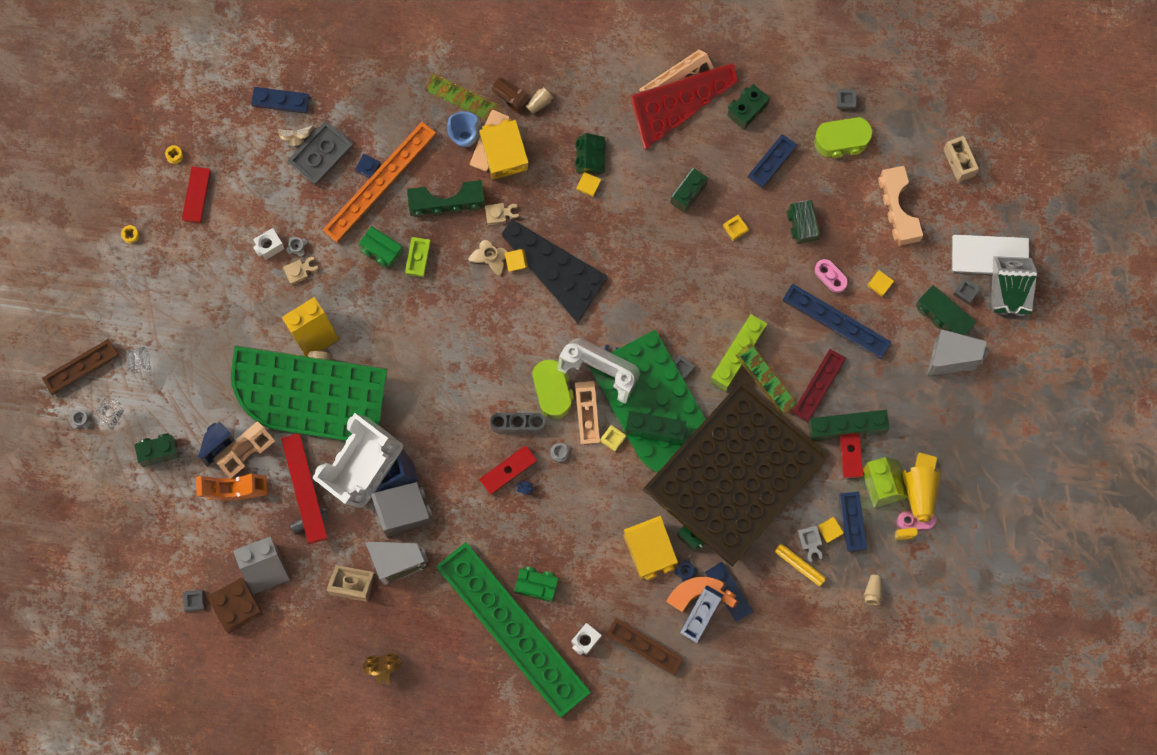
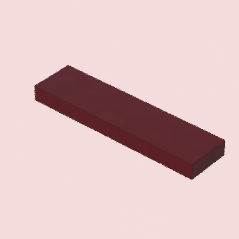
M829 349L792 411L794 416L807 423L809 422L844 364L846 357Z

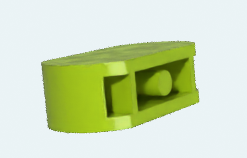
M861 117L825 122L818 127L814 144L817 151L825 157L839 158L844 154L857 155L868 147L872 136V129L870 124Z
M543 360L532 371L541 413L549 419H560L569 413L571 400H574L572 389H568L566 383L570 382L567 372L565 374L557 370V361Z

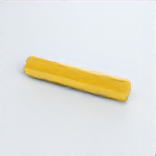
M780 544L776 548V554L816 585L821 586L825 582V576L786 546Z

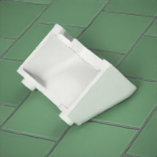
M576 338L564 347L559 356L557 370L566 374L571 368L579 370L582 362L614 377L615 383L613 388L618 391L617 400L624 404L627 403L640 376V370L636 365L582 338Z

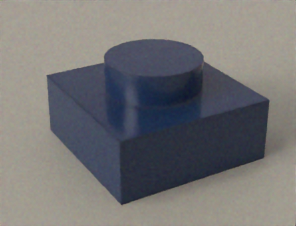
M363 154L355 171L371 178L381 163Z

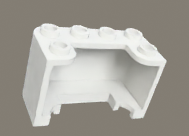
M354 413L347 422V430L353 434L346 440V445L337 454L332 465L325 463L318 466L313 479L344 504L361 508L368 503L371 494L376 491L401 453L403 444L371 419Z

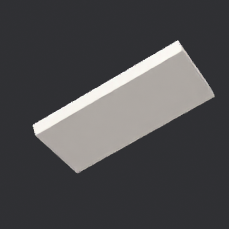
M952 236V273L992 275L993 256L1029 258V238Z

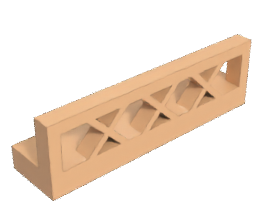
M697 50L640 88L639 91L641 92L685 78L689 73L693 75L698 74L700 66L705 62L709 70L714 69L707 53Z

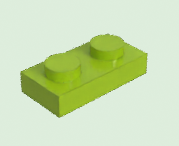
M411 238L405 275L424 278L431 243L429 239Z

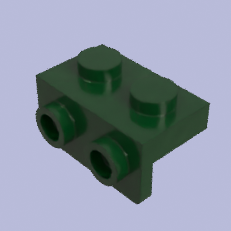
M589 133L578 137L575 143L577 149L575 160L576 173L581 174L584 171L597 174L605 173V137Z

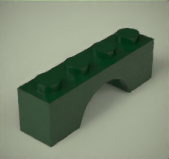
M482 180L463 182L460 191L447 199L434 197L426 187L407 189L410 216L418 218L424 217L425 214L442 215L444 212L450 211L452 213H460L467 209L478 211L485 207Z
M887 410L810 418L808 422L810 439L814 442L831 440L835 437L849 434H866L868 436L887 434L890 429Z

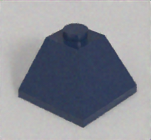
M220 421L217 424L213 423L210 425L203 437L198 457L206 467L214 462L213 458L235 441L232 434Z
M402 449L375 492L419 481L415 465L404 449Z

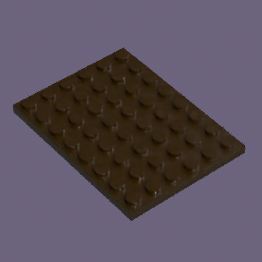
M740 381L643 488V491L733 567L830 455L743 381Z

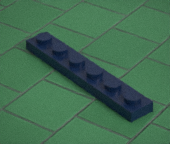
M793 283L782 300L879 359L882 358L891 343L888 339Z

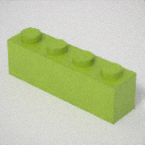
M750 314L711 376V384L725 392L728 391L745 363L739 355L746 353L752 346H756L766 330L767 323Z

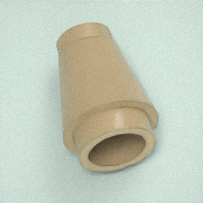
M544 87L541 90L538 89L526 107L534 114L550 104L553 96Z
M879 575L870 576L863 596L866 604L877 606L883 600L882 577Z

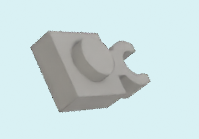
M817 525L797 530L802 549L808 548L809 550L807 553L808 561L812 562L811 555L813 553H817L819 559H822V553L817 549L818 545H822Z

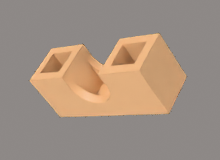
M257 421L215 456L213 460L231 479L245 467L243 464L244 460L254 452L262 453L275 440Z

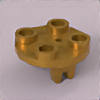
M388 653L380 657L370 655L366 657L362 670L367 675H375L378 685H381L382 679L385 680L386 684H389L390 673L398 670L402 662L397 657V653Z

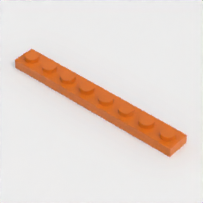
M421 122L327 224L323 232L338 244L434 139L436 132Z

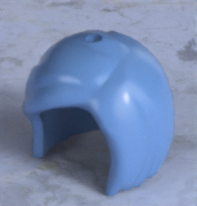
M460 111L448 118V135L457 145L469 147L479 140V130L482 129V124L477 115L468 111Z

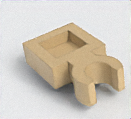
M504 203L485 205L487 225L506 223V218L513 220L519 218L518 214L511 213L512 210L518 209L517 204H511L508 208H504Z
M309 257L303 264L300 260H297L283 267L291 286L307 279L308 272L315 273L319 270L318 266H309L310 263L315 261L314 257Z

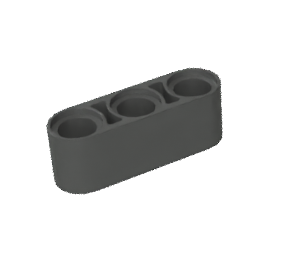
M495 413L490 418V425L493 432L498 434H540L546 429V419L541 413ZM500 419L504 421V424L501 427H496L494 422ZM518 419L524 422L520 427L513 425V422ZM538 419L543 424L540 427H535L532 425L533 421Z

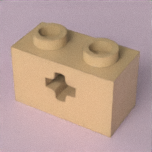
M961 136L946 142L943 150L957 182L975 177L979 168L965 137Z

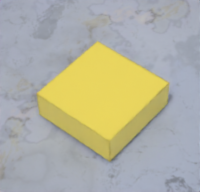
M611 425L600 439V442L616 452L627 436Z

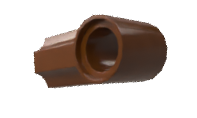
M503 77L497 79L492 87V91L505 100L506 104L517 113L530 100V96L524 90L515 88Z

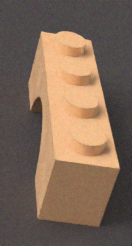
M900 166L882 170L880 177H878L880 188H883L885 193L883 201L885 206L888 205L889 208L888 220L890 223H893L894 229L892 234L894 240H897L898 246L920 242L923 233L919 218L907 215L901 209L898 201L899 195L907 189L909 184L905 167Z

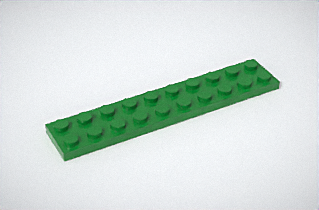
M467 542L435 566L560 719L591 694Z

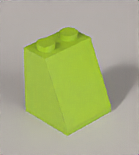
M884 457L866 463L863 469V477L873 508L908 499L899 460Z

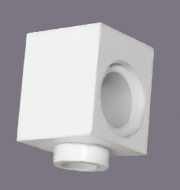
M273 228L253 239L256 245L253 247L258 256L262 255L265 260L285 249ZM266 242L272 243L269 248H263Z
M586 623L571 641V644L574 645L572 649L579 655L585 654L587 656L600 641L602 635ZM584 636L591 639V643L587 646H583L579 642Z

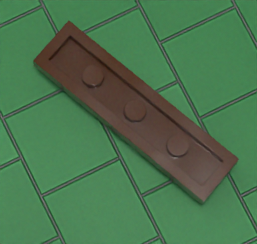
M107 339L42 377V380L53 396L119 357L111 341Z
M615 618L606 633L607 637L672 676L675 675L684 660L681 656Z

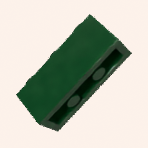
M934 285L926 291L916 304L918 312L923 316L927 315L932 320L933 325L939 329L942 328L945 331L966 336L976 324V321Z
M629 411L625 434L682 444L687 421Z

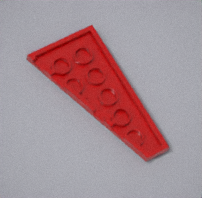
M734 63L630 95L643 149H648L651 144L660 140L671 129L683 123L695 114L698 109L711 102L710 100L718 94H722L738 82Z

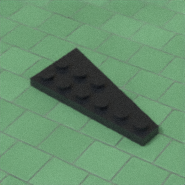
M511 219L502 232V237L514 251L525 250L528 268L534 272L540 282L578 324L607 280V275Z

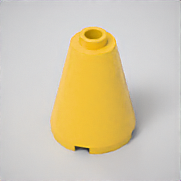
M928 466L910 468L911 472L907 473L904 470L902 472V479L915 519H918V522H929L934 517L941 470L937 468L936 472L933 471V467Z

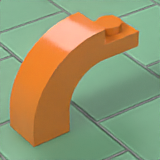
M248 474L231 479L199 476L196 477L197 497H205L207 500L228 501L267 495V476Z
M696 577L681 583L666 600V602L685 613L691 603L701 595L705 586L708 585L723 594L724 596L721 600L732 608H735L739 603L735 599L737 595L728 589L725 592L723 591L727 585L725 582L710 577Z

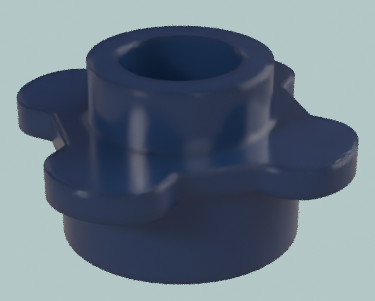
M523 480L521 483L516 484L518 486L517 492L526 495H532L536 487L532 486L533 483Z
M684 560L680 567L675 568L674 573L682 579V582H685L696 576L698 570L693 568L690 561Z

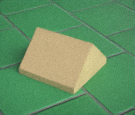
M336 565L329 581L327 592L332 596L368 602L374 572Z

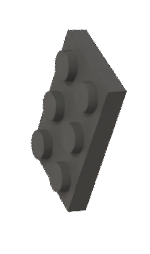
M325 121L287 161L316 186L351 150L353 144Z

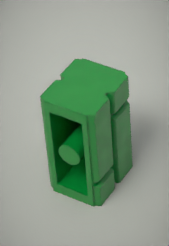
M373 226L369 228L359 242L360 252L368 258L372 256L377 259L376 263L383 268L386 266L392 268L404 251L402 245Z
M525 566V569L520 568L514 592L553 603L559 581L555 577L556 574L544 571V574L536 572L537 569Z

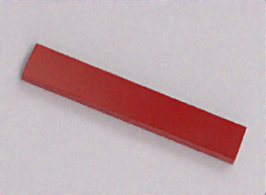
M300 433L283 437L281 441L308 545L328 540Z

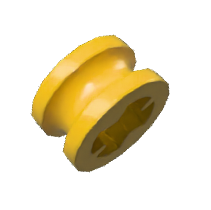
M174 145L166 149L165 156L169 163L178 164L182 161L183 153L178 146ZM174 151H176L178 155H175V157L172 158L170 154H173Z
M125 226L121 231V236L125 242L132 244L138 241L140 234L134 226ZM133 230L134 237L127 239L128 235L126 233Z

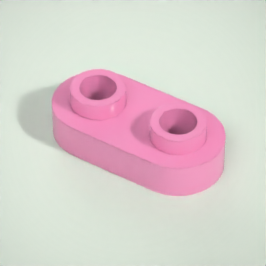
M823 259L816 264V276L832 292L841 293L846 289L847 278L831 261ZM825 268L828 272L823 273L821 272V269ZM834 282H839L840 286H835Z
M904 511L898 516L897 525L900 529L917 527V531L929 530L936 524L937 518L934 513V517L929 522L922 523L914 518L912 511ZM904 518H910L911 523H905Z

